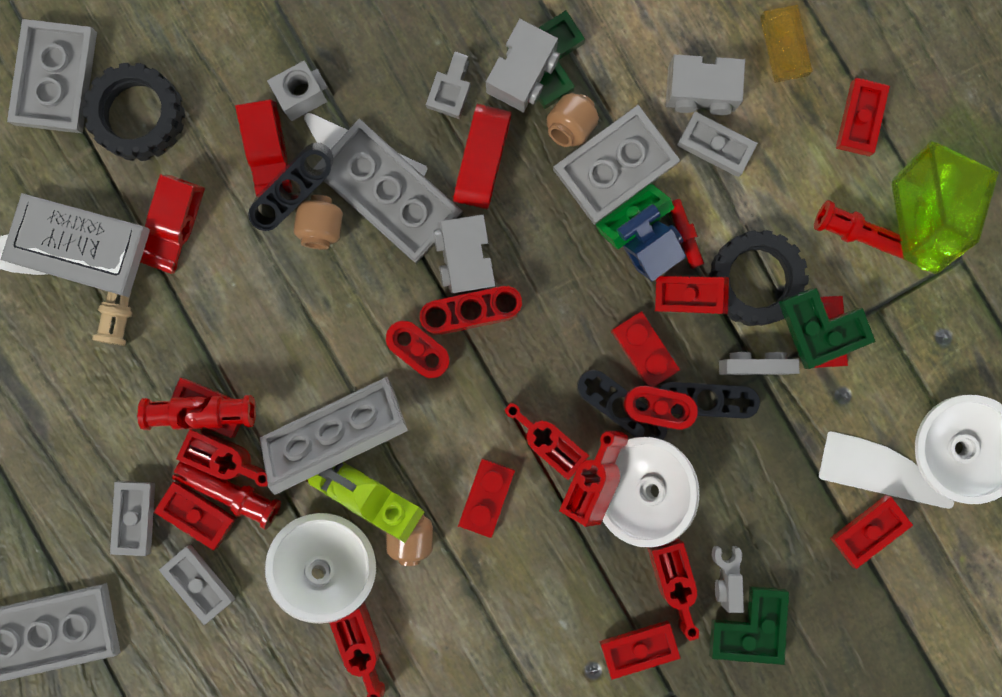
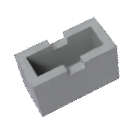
M519 19L506 43V47L509 48L506 53V60L499 57L486 80V93L522 112L525 111L528 103L534 105L544 86L540 81L545 71L551 74L560 57V53L556 52L558 38Z
M674 54L668 66L666 107L675 108V111L680 113H692L696 109L710 110V113L713 115H728L731 112H735L743 102L745 59L717 57L715 64L702 63L703 56Z
M484 214L438 222L439 229L433 230L436 251H443L445 265L439 266L442 286H448L450 293L495 286L491 258H483L481 244L488 243Z

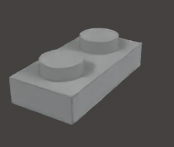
M695 111L677 146L739 177L742 175L758 143Z
M750 352L730 353V359L719 361V375L800 374L799 359H787V352L765 353V359H752Z
M114 482L110 555L147 556L151 554L155 496L154 482Z
M191 544L186 546L159 569L161 574L203 625H206L236 599Z

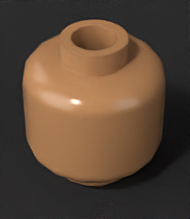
M573 93L565 94L547 116L546 123L549 136L554 142L563 147L580 146L597 126L599 116L594 102L588 96Z
M312 195L310 200L302 201L296 208L293 230L295 236L301 240V245L312 249H329L330 244L336 243L340 238L342 210L332 204V198L324 195Z
M423 514L406 543L386 533L387 554L394 560L399 561V564L403 566L418 565L420 560L427 558L433 550V526L431 520Z

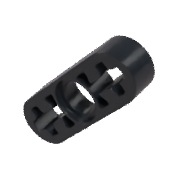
M597 370L587 371L579 377L577 391L582 399L635 438L644 437L645 429L643 426L634 422L633 428L628 426V423L633 419L629 416L619 418L612 411L613 401L618 397H625L628 393L627 390ZM598 377L601 380L599 387L606 393L609 392L610 387L616 390L607 398L605 407L599 404L604 399L601 395L595 392L590 396L587 395L586 390L588 387L584 384L587 378L594 380ZM636 400L635 405L638 410L639 407L642 410L647 408V405L642 401ZM656 425L655 428L659 431L656 436L650 434L647 437L663 440L667 435L668 428Z
M667 382L658 387V389L670 391V388H674V392L688 395L687 388H691L690 397L697 405V416L745 419L755 415L760 406L758 394L753 389L745 386ZM703 390L711 391L716 398L714 407L708 411L702 410L697 404V397ZM722 391H727L725 398H740L742 392L744 393V398L750 400V405L744 407L742 413L739 406L724 405ZM676 404L671 408V414L682 415L683 409L680 405ZM723 405L725 406V413L721 412Z

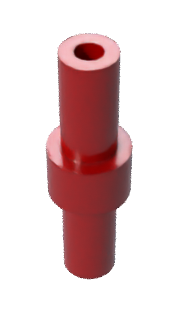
M681 199L673 200L674 209L670 211L676 229L683 238L682 246L691 269L704 265L695 240L698 235L694 224H689Z

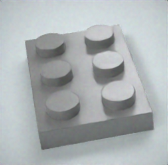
M22 19L7 122L14 126L83 134L85 120L83 107H86L87 104L84 97L87 90L89 91L97 32L92 27Z
M637 105L553 167V171L595 225L676 166L681 160L641 107Z

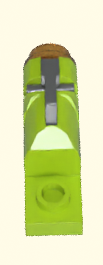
M344 462L306 480L312 487L403 543H406L425 512L420 507L390 491L383 484Z

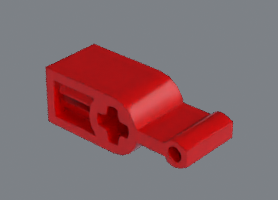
M271 99L235 105L246 159L252 171L256 196L287 166V152L277 102ZM284 180L282 185L285 191L288 193L293 192L291 180Z
M160 174L146 218L145 227L149 228L150 232L140 263L170 274L175 273L182 246L187 242L192 232L205 187L172 175Z
M509 403L504 409L508 417L516 418L527 428L526 439L531 449L567 480L574 475L580 464L589 457L586 452L550 422L543 420L535 421L534 423L530 422L520 413L519 407L513 403ZM511 407L516 408V413L513 415L509 413ZM548 427L550 429L548 437L551 439L550 443L547 445L543 442L539 445L534 444L536 436L533 432L537 428L543 431ZM558 447L571 460H573V462H568L563 456H561L555 450V448Z
M201 428L189 429L176 460L220 479L226 480L244 475L255 480L258 486H268L266 471L251 464L250 454L244 447ZM233 455L232 462L236 464V467L228 469L230 463L225 459L227 456Z
M605 431L601 435V446L595 459L586 460L580 464L559 511L585 527L601 525L620 482V470L615 462L621 448L628 443V435L622 432Z
M677 538L665 545L647 547L659 591L666 602L678 610L680 617L679 628L689 641L699 639V629L693 623L689 607L696 601L697 588L684 542ZM676 583H680L683 586L680 589L681 595L678 597L672 593L675 591Z
M364 601L350 615L329 624L347 671L354 676H362L368 693L367 697H383L385 685L379 681L375 669L380 657L381 648ZM359 649L362 654L369 653L370 656L367 661L364 660L363 656L356 657Z

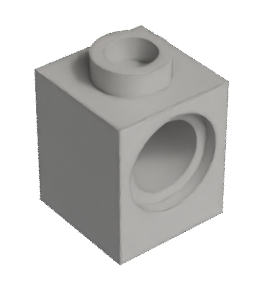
M305 60L267 80L280 106L291 121L328 102L322 92L328 87L318 69L311 71ZM298 85H309L308 90L303 95H293Z

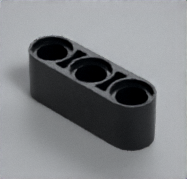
M317 142L306 146L256 196L248 212L249 221L255 228L262 231L276 228L327 178L334 159L329 147ZM313 154L319 155L325 160L326 166L318 170L313 169L308 165L306 158ZM288 179L294 180L299 184L301 191L295 194L288 193L283 188L282 182ZM262 204L270 205L275 210L276 215L274 217H265L259 212L258 206Z

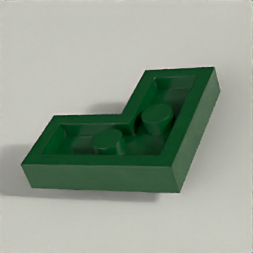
M567 10L539 27V29L558 38L556 52L560 53L558 60L579 48L585 42L584 36ZM557 62L551 74L545 71L540 81L544 86L538 100L543 108L546 109L559 101L563 95L574 91L575 86L559 62Z
M810 288L778 302L804 369L814 368L876 342L863 308H856L828 319L817 288Z
M749 586L747 622L712 619L709 656L717 660L785 665L789 591L786 589Z

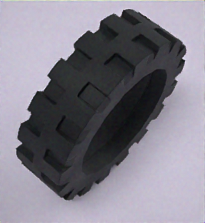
M121 63L118 68L109 67L103 71L104 75L101 78L96 77L92 81L93 87L91 91L87 90L84 97L87 104L86 107H83V116L88 121V123H85L87 130L94 135L93 139L111 153L130 161H134V159L147 161L150 160V156L154 155L159 157L166 153L164 149L168 146L172 148L177 142L175 137L183 131L184 125L181 122L182 118H185V109L181 106L183 101L180 94L175 90L173 84L154 68L150 69L141 63H135V66H131L129 63ZM134 86H146L153 89L161 102V114L156 126L147 135L137 139H123L117 136L112 131L109 123V111L114 99L122 91Z
M756 230L733 238L719 250L711 263L712 269L708 277H729L728 318L735 322L739 321L743 325L763 326L784 319L778 302L803 292L809 282V275H805V268H808L805 258L801 259L798 254L801 252L795 244L791 245L788 243L787 237L781 234L778 236L772 234L773 231L763 230L756 232ZM761 250L768 252L779 261L784 270L786 283L783 294L775 303L768 307L755 308L746 305L736 297L731 288L729 276L731 266L737 257L746 251Z

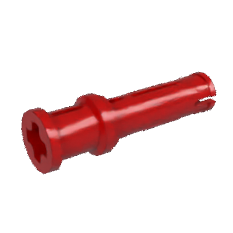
M827 200L821 206L814 221V229L817 231L827 230L841 236V240L847 243L856 240L908 261L911 264L917 263L925 250L924 243L917 242L865 221V217L860 212H847L835 207V203Z
M181 461L174 470L176 474L172 475L173 480L231 507L230 509L234 515L238 517L244 515L260 523V528L264 530L271 526L281 506L280 500L274 499L271 501L255 493V489L249 485L240 487Z

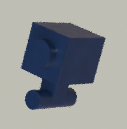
M653 204L617 229L619 236L624 241L634 234L636 235L635 238L623 247L636 270L650 281H654L686 258L680 245L683 243V238L674 226L670 225L668 227L659 221L650 226V223L660 216V212Z

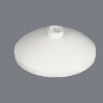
M959 395L940 402L924 417L916 435L915 456L923 478L937 493L950 500L965 504H983L1002 497L1001 403L979 395ZM958 442L963 446L960 454H957L955 450Z
M653 437L629 439L627 445L621 448L615 462L620 470L621 477L603 522L615 536L631 545L656 547L668 544L680 537L688 529L696 515L699 504V483L695 470L683 452L667 441ZM654 484L659 489L657 497L651 494V487Z
M327 513L305 515L287 524L272 541L265 561L266 583L275 602L292 617L309 623H330L353 613L370 593L376 574L374 551L366 535L349 520ZM315 568L321 569L324 577L321 579L314 578L312 570Z

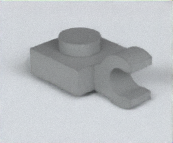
M454 52L447 75L440 72L436 73L426 102L428 109L460 119L471 88L469 82L463 81L469 66L467 55Z
M714 546L712 558L721 567L720 580L715 581L716 600L721 602V606L729 613H744L743 576L740 574L741 549L737 546H732V557L729 560H722L721 548Z

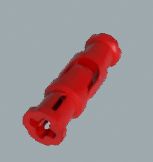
M245 395L243 399H224L222 396H209L208 398L173 397L171 401L152 402L149 398H142L138 404L137 420L140 429L151 430L152 427L171 426L173 430L199 429L203 427L223 428L224 424H244L246 427H253L256 420V403L252 395Z

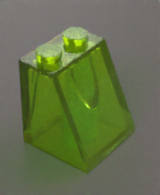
M931 140L893 178L891 183L904 260L917 265L922 270L938 274L980 241L999 172Z

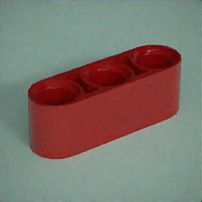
M477 103L455 187L453 202L488 210L510 125L511 111Z
M500 286L434 300L422 307L420 322L429 333L434 335H443L505 322L516 318L520 313L522 297L515 288ZM502 295H510L515 299L516 307L509 313L501 312L496 307L497 299ZM468 302H475L481 306L482 312L475 320H467L462 316V308ZM435 309H441L446 313L445 323L438 328L429 326L427 322L429 313Z

